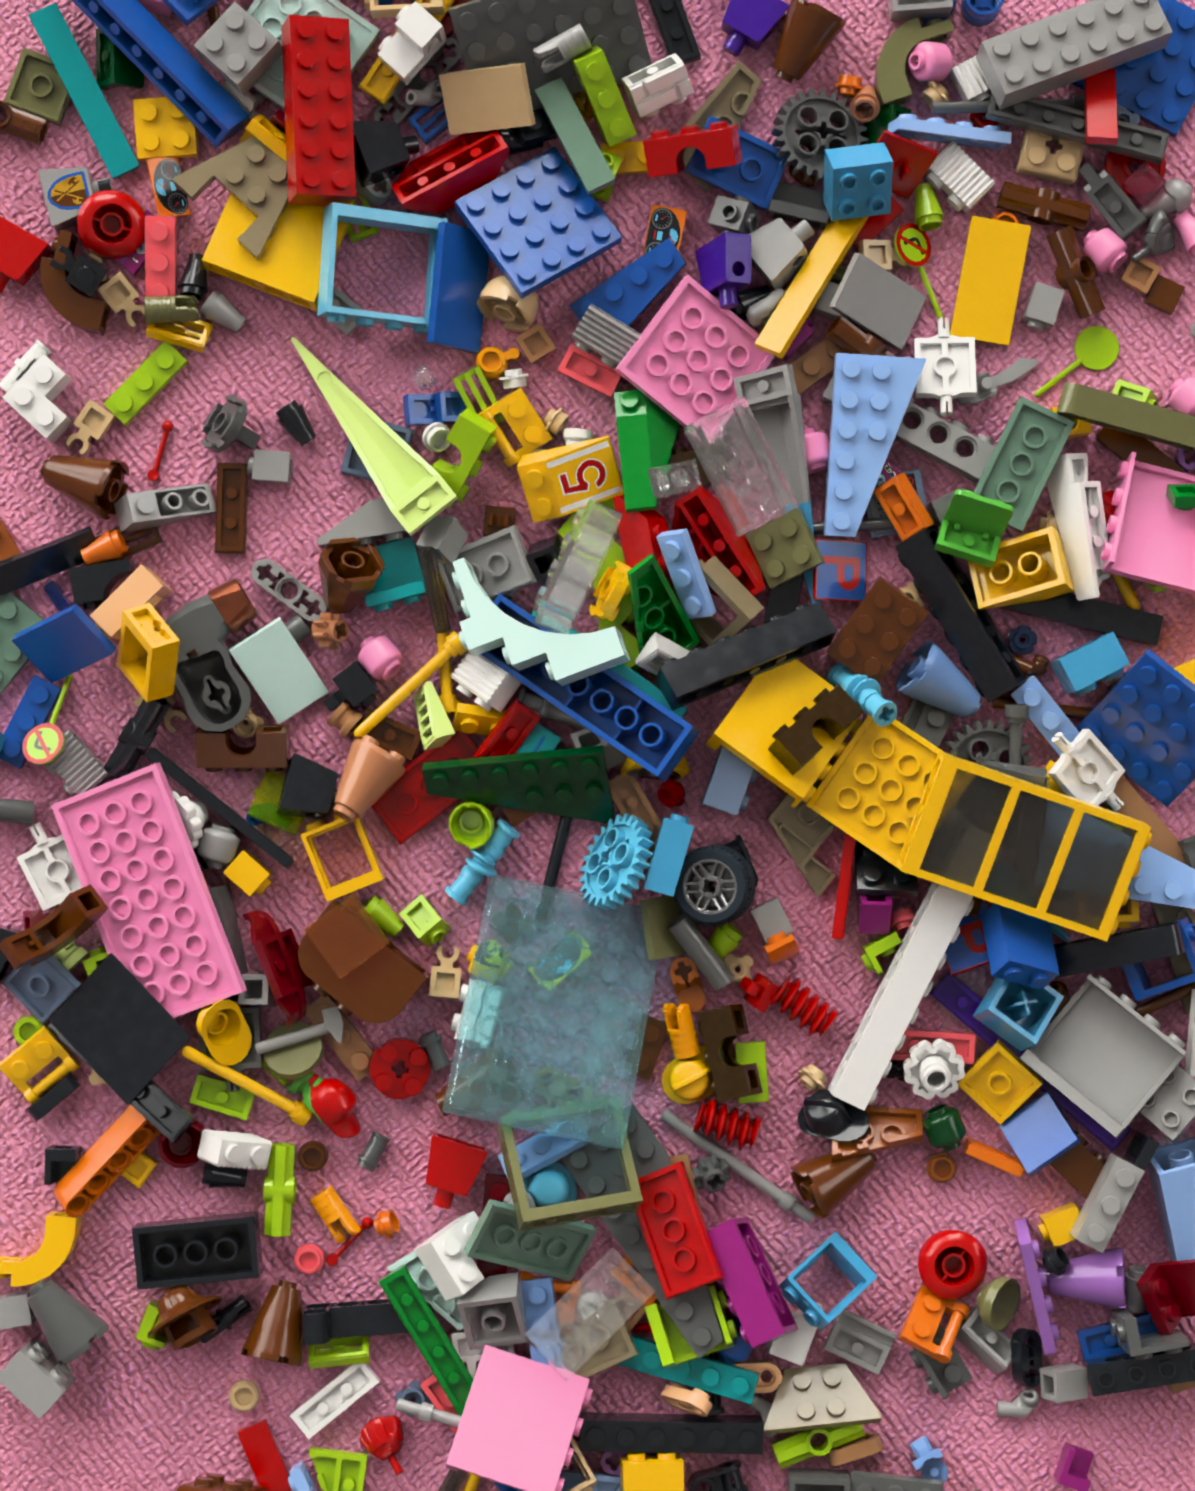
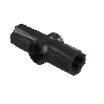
M160 698L148 703L143 699L135 716L129 719L117 739L119 742L104 766L109 775L117 779L132 773L141 755L144 756L157 735V728L171 707L166 698Z

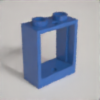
M1187 916L1172 922H1179L1185 953L1193 972L1151 986L1142 962L1122 966L1136 1001L1195 982V924L1193 922L1190 923Z

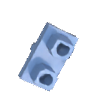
M926 1436L910 1443L909 1445L917 1460L912 1462L916 1471H922L923 1478L944 1480L945 1483L948 1478V1469L944 1462L941 1461L944 1459V1456L940 1449L933 1450Z

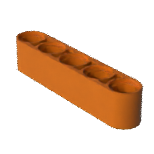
M132 1105L124 1111L56 1184L54 1195L68 1216L78 1217L84 1214L159 1135L160 1131Z

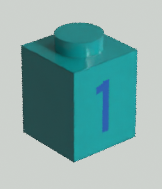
M537 723L519 747L517 753L555 750L562 739Z

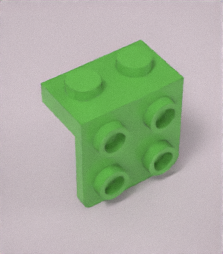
M956 490L942 519L934 550L992 568L996 560L1001 537L1013 515L1014 507L1001 500H993L977 495L972 491Z

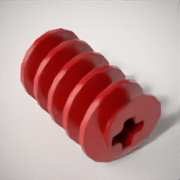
M790 974L780 985L770 1005L774 1006L781 1002L782 1005L779 1011L781 1014L790 1009V1021L798 1017L801 1018L798 1028L801 1029L809 1025L808 1036H812L817 1032L821 1036L834 1021L839 1011L833 1009L827 1013L829 1003L825 1001L818 1005L820 999L818 994L808 998L810 988L806 986L799 990L801 981L797 978L789 983L792 975Z
M704 1098L694 1122L693 1132L696 1133L703 1126L705 1137H708L712 1131H716V1141L719 1142L726 1135L728 1146L735 1140H738V1150H742L746 1144H749L751 1149L760 1127L761 1117L756 1116L750 1122L749 1112L745 1111L738 1118V1108L734 1107L727 1113L726 1103H722L716 1109L715 1099H710L705 1105Z

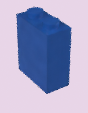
M995 903L981 915L992 977L1042 990L1059 975L1050 923L1048 921Z

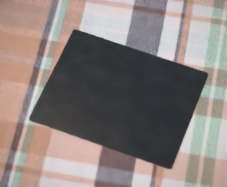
M112 953L103 960L50 1019V1023L127 1105L190 1038V1035Z

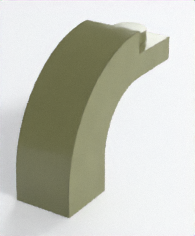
M916 17L901 25L891 34L882 48L874 74V88L876 89L880 106L889 104L901 105L910 101L912 92L905 72L906 60L910 56L912 49L920 42H941L950 39L954 32L951 19L942 21L941 18L933 19L925 23L922 28L919 18Z

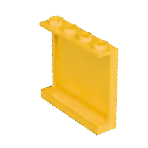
M230 193L202 258L205 269L317 312L323 213L326 206L288 204L275 226L276 229L272 237L269 238L264 248L262 257L257 260L238 243L237 238L258 218ZM337 222L336 255L350 223Z
M796 659L753 677L706 744L715 751L720 745L728 749L795 798L791 804V807L795 808L801 801L805 803L809 801L817 789L813 786L817 778L821 781L825 778L832 768V765L828 763L832 756L836 758L840 756L847 746V743L843 740L848 734L853 736L863 722L858 717L834 740L823 729L812 728L814 738L823 748L792 776L768 750L775 741L772 735L784 724L788 727L792 726L795 723L792 718L803 707L806 706L810 710L816 705L813 699L825 688L829 692L835 688Z

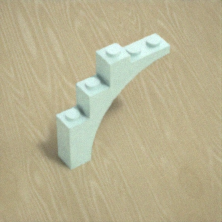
M465 558L452 562L455 572H452L454 584L458 590H462L464 599L461 600V606L466 617H470L459 622L462 629L459 632V638L465 650L468 649L477 656L505 645V647H502V653L508 665L511 664L519 671L549 660V662L545 663L547 673L551 680L555 679L561 686L631 661L622 634L615 626L592 633L561 634L545 632L524 625L505 614L492 602L480 585L472 565Z

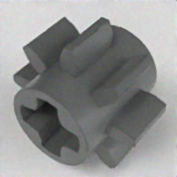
M714 1154L699 1159L697 1168L692 1169L696 1178L694 1181L699 1190L705 1187L709 1194L724 1190L727 1180H731L726 1160L722 1159L718 1162Z

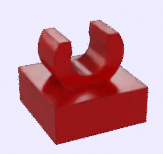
M759 972L754 981L744 976L739 985L746 992L744 999L764 1013L780 987Z

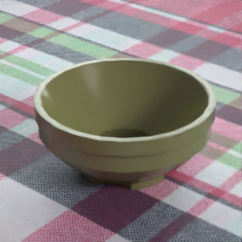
M1006 1276L998 1277L984 1284L982 1291L978 1294L976 1305L979 1306L981 1319L986 1327L996 1332L1004 1330L1010 1324L1018 1309L1021 1291L1019 1282L1016 1279Z

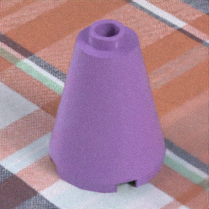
M1112 1248L1104 1250L1103 1253L1099 1251L1069 1258L1070 1266L1061 1276L1044 1269L1048 1284L1045 1288H1050L1051 1294L1116 1309H1126L1125 1257L1123 1248Z

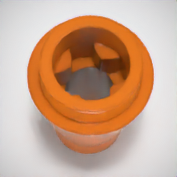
M118 529L113 532L108 530L89 546L82 549L81 555L87 565H93L123 557V553L128 551V546Z

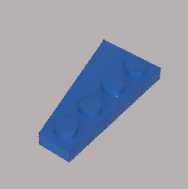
M668 238L579 298L570 307L579 321L583 318L588 307L593 304L630 326L687 264L672 240Z

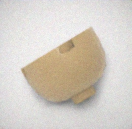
M500 275L489 281L482 289L477 306L480 312L493 322L496 317L506 322L501 327L511 331L525 332L536 318L539 303L536 292L521 299L504 275Z

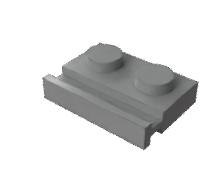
M844 1309L835 1320L823 1348L879 1375L897 1334Z

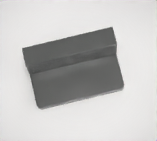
M779 182L770 201L767 217L782 218L784 221L797 224L805 219L811 227L824 230L828 223L829 214L823 202V191Z

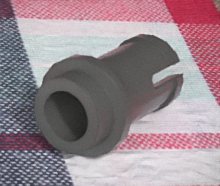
M436 1030L420 1037L421 1043L419 1044L420 1047H424L433 1071L445 1068L451 1063L440 1041L442 1036L438 1035Z
M373 1131L362 1155H358L359 1161L357 1164L372 1172L375 1167L379 1168L378 1161L390 1139Z

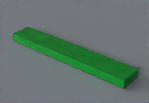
M402 1265L378 1280L456 1412L462 1416L474 1379L406 1266Z

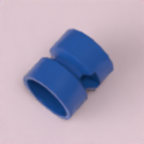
M962 0L960 5L961 15L970 25L977 27L987 26L998 15L1004 0Z

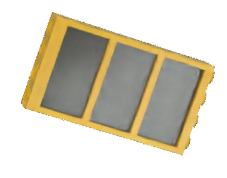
M939 751L896 866L900 871L1107 942L1109 936L1113 935L1117 929L1119 922L1118 912L1120 907L1125 906L1128 901L1130 881L1137 876L1140 870L1141 862L1139 858L1142 850L1148 848L1152 833L1150 832L1151 827L1143 821Z

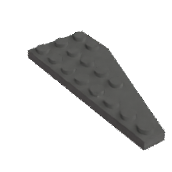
M630 1104L623 1109L622 1116L637 1178L670 1166L671 1163L667 1151L636 1107ZM608 1120L589 1134L591 1143L561 1158V1161L587 1198L627 1192L611 1120ZM631 1211L601 1217L697 1357L701 1358L723 1342L724 1336L708 1285L666 1300L636 1212Z

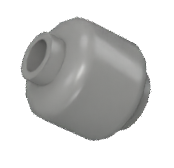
M212 823L211 827L203 829V837L200 838L197 853L201 858L206 859V866L222 869L223 864H231L237 856L241 841L240 836L235 833L236 828L221 823Z

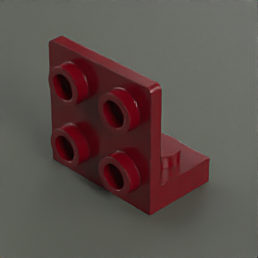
M1195 1259L1150 1263L1136 1285L1159 1334L1171 1335L1182 1317L1195 1316Z

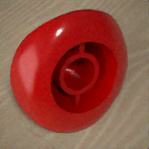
M118 190L96 192L89 196L79 209L77 216L79 237L84 246L98 257L110 260L127 257L140 247L145 238V213L140 204L124 192Z
M944 1230L932 1235L923 1244L918 1257L919 1273L925 1286L936 1296L947 1300L960 1299L974 1292L982 1283L988 1265L987 1255L981 1243L972 1235L958 1230Z

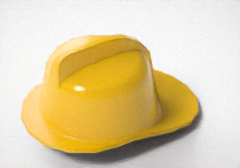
M224 999L202 1007L197 1016L196 1028L211 1056L216 1062L224 1066H231L241 1062L248 1055L251 1048L252 1034L238 1004L230 999Z
M705 1045L700 1046L699 1054L686 1059L675 1058L664 1069L662 1074L663 1089L673 1101L680 1104H691L713 1094L711 1085L713 1078L711 1069L705 1060Z

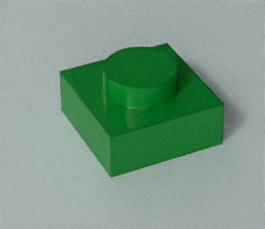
M1195 484L1167 485L1166 496L1174 508L1183 511L1195 508Z

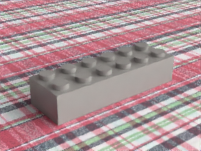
M1092 0L982 41L976 59L999 109L1002 110L1162 50L1166 47L1173 31L1158 0Z

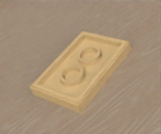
M525 63L447 72L439 75L450 135L525 127L536 124Z

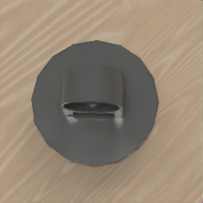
M228 395L225 397L227 402L223 406L218 403L209 414L202 430L207 436L206 439H201V443L205 448L214 453H220L227 449L234 440L254 450L261 436L243 426L247 415V404L235 395Z

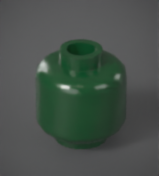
M941 1104L925 1112L926 1117L923 1119L922 1124L932 1147L950 1151L961 1145L960 1140L966 1135V1128L956 1108L948 1107V1104Z

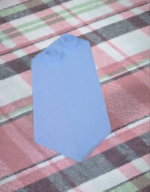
M1195 1137L1175 1142L1174 1144L1170 1143L1157 1147L1147 1166L1172 1261L1195 1259Z

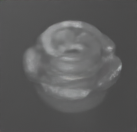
M424 363L417 368L413 367L415 373L411 377L421 390L426 387L428 390H432V386L438 380Z

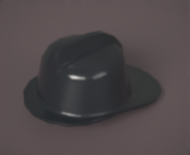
M827 1090L816 1092L810 1097H805L804 1106L798 1113L800 1129L807 1135L838 1142H851L865 1135L869 1128V1116L866 1110L863 1111L832 1096L830 1091Z

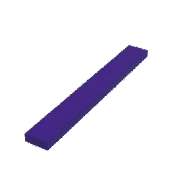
M949 971L929 992L931 996L990 1047L999 1039L1019 1059L1026 1051L1020 1052L973 1017L982 999L955 975L951 976ZM1029 1067L1043 1080V1084L1039 1089L1043 1092L1048 1091L1063 1110L1112 1152L1132 1130L1130 1126H1127L1122 1134L1116 1138Z

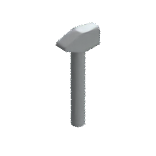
M337 1006L321 1010L324 1019L323 1023L255 1043L257 1054H264L329 1033L338 1043H341L344 1028L341 1010Z

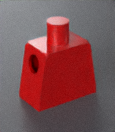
M1 216L0 294H2L10 279L21 286L26 285L40 268L42 256L49 257L52 249L47 242Z
M434 1132L431 1139L426 1178L427 1185L437 1188L433 1204L450 1209L454 1194L467 1196L487 1157L489 1149Z

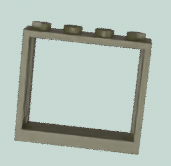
M599 1096L593 1098L591 1102L580 1103L576 1100L564 1103L562 1107L550 1108L547 1105L534 1108L532 1112L526 1113L515 1110L507 1112L499 1118L497 1132L519 1232L639 1210L643 1199L618 1097ZM609 1114L627 1192L530 1209L512 1130Z

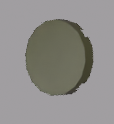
M298 1022L287 1027L286 1023L274 1029L266 1040L304 1029L311 1025L305 1022ZM319 1036L264 1053V1060L269 1069L280 1078L289 1080L304 1078L310 1074L309 1071L313 1070L315 1066L317 1068L321 1063L324 1055L323 1040Z

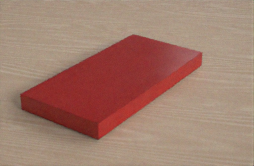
M455 731V734L442 747L424 751L404 766L406 769L404 775L371 806L400 845L460 800L427 794L422 767L423 763L472 758L477 752L478 747L467 733Z
M680 1161L639 1177L638 1182L643 1202L639 1210L635 1212L666 1300L724 1279L684 1163Z

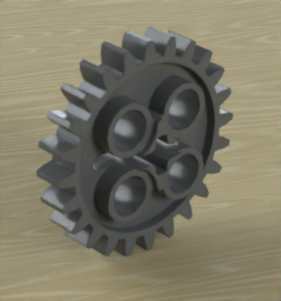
M812 88L809 89L806 96L799 91L795 99L791 96L788 98L773 120L776 126L771 131V134L777 137L773 141L772 146L781 147L776 156L787 158L783 165L784 167L790 165L795 167L792 175L795 176L800 171L803 172V181L805 182L810 176H814V182L818 184L822 177H824L825 149L864 145L869 141L868 138L862 136L866 132L867 127L858 125L860 121L853 117L850 107L847 108L845 106L847 98H843L840 102L837 101L835 91L830 97H826V92L823 88L818 96H816ZM801 117L808 119L811 124L805 123ZM830 121H833L836 124H838L839 128L834 127L830 123ZM800 145L806 146L810 152L804 151Z
M985 719L982 726L979 720H974L973 729L969 725L963 724V734L953 731L952 735L955 741L944 742L949 748V751L945 753L950 754L951 750L956 747L958 750L956 757L976 762V758L972 754V746L978 741L982 746L983 760L1000 762L999 757L1003 751H1007L1009 754L1010 727L1004 730V722L997 721L995 726H993V721ZM1022 745L1021 765L1027 766V763L1034 760V757L1025 756V752L1031 748L1030 745ZM976 775L960 797L957 808L964 810L968 807V814L975 815L979 810L981 817H987L989 811L992 816H999V807L1003 809L1007 799L1008 786L1000 783L999 792L993 795L990 790L993 780ZM1021 791L1019 795L1026 796V792Z

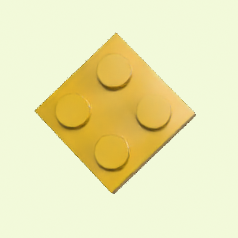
M167 97L133 99L137 159L139 162L151 158L199 157L196 126Z
M998 1039L965 1072V1077L958 1080L957 1083L965 1093L1001 1125L1043 1084V1080Z

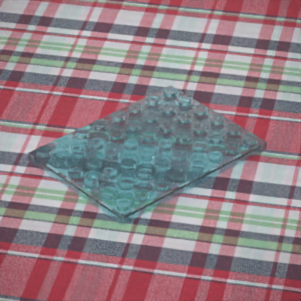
M495 874L490 877L442 1113L619 1150L623 1149L659 960H648L641 906L624 903L623 906L617 904L615 910L608 908L605 911L589 904V901L583 898L585 895L583 893Z

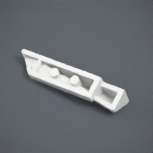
M1087 453L1059 455L1046 483L1076 598L1078 601L1099 598V586L1102 580L1108 579L1110 573L1102 572L1105 561L1100 560L1103 545L1105 542L1108 543L1100 481H1088Z

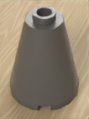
M41 1279L28 1290L31 1295L27 1298V1301L60 1366L63 1363L66 1365L78 1358L91 1347L90 1343L94 1340V1335L100 1339L108 1330L109 1325L101 1317L53 1280L45 1282Z

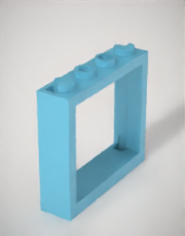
M332 202L324 207L317 316L327 317V322L345 323V320L356 321L357 326L374 327V323L384 324L387 330L401 331L403 327L413 328L414 333L428 334L438 224L440 222H448V219ZM337 222L429 234L424 318L332 306Z

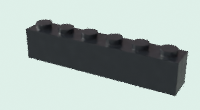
M934 524L895 547L898 551V558L901 564L908 568L912 574L916 589L921 594H924L927 599L931 614L940 621L945 629L946 639L951 645L955 646L960 654L961 664L967 671H970L975 679L978 692L990 702L1020 685L1027 677L986 609H978L975 591L954 556L934 550L939 533Z
M819 602L810 606L803 604L788 615H776L770 618L766 624L758 627L755 625L749 626L739 635L731 638L729 636L722 637L714 645L705 649L703 647L695 648L683 658L678 660L676 658L668 659L661 664L656 682L673 711L831 645L836 630Z
M581 1412L580 1418L584 1419L580 1430V1451L763 1454V1422L761 1415H708L703 1417L696 1414Z

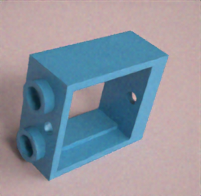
M671 813L670 819L663 817L643 888L674 897L694 826L688 824L690 818Z
M835 1231L779 1287L782 1289L785 1299L791 1304H796L803 1312L805 1320L811 1326L817 1327L822 1331L878 1276ZM824 1253L856 1286L827 1315L795 1281Z

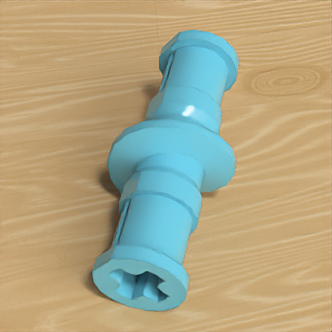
M842 663L832 666L827 675L828 683L834 687L839 684L865 713L872 716L873 721L878 726H888L896 719L898 714L897 706L892 701L885 700L882 697L881 686L878 681L868 678L866 675H856Z
M502 819L497 821L498 826L493 831L492 836L480 849H469L474 857L472 859L466 858L465 861L468 864L462 868L460 875L453 884L446 886L444 889L451 898L461 905H467L468 897L477 886H480L485 876L491 878L497 876L498 873L494 868L495 863L505 854L504 851L511 842L521 836L506 821Z

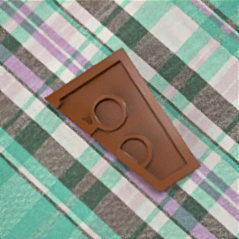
M867 1106L865 1110L869 1116V1128L865 1135L851 1142L831 1140V1162L922 1142V1110Z

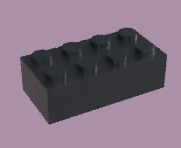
M258 1211L138 1223L132 1228L138 1289L258 1278L263 1273Z

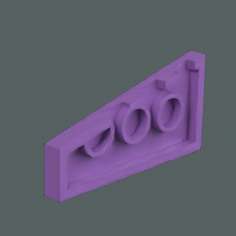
M1026 1218L1017 1219L1014 1222L1044 1354L1057 1353L1054 1341L1060 1340L1056 1322L1050 1323L1048 1314L1054 1313L1050 1295L1044 1296L1042 1290L1043 1286H1048L1044 1267L1037 1268L1036 1259L1041 1258L1038 1240L1031 1241Z

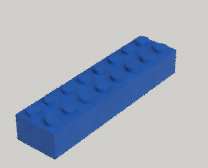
M500 593L493 601L505 614L520 623L545 632L557 633ZM505 645L481 654L663 782L668 779L700 733L691 724L611 669H606L561 686L555 679L551 680L547 673L545 663L549 662V660L519 671L511 664L508 665L502 653V647H505Z

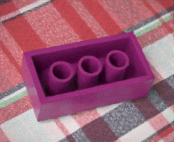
M748 1217L732 1218L708 1230L724 1275V1279L717 1282L721 1287H725L729 1296L727 1298L728 1307L734 1316L737 1315L742 1325L740 1333L745 1343L750 1344L752 1348L767 1345L798 1330L799 1328Z

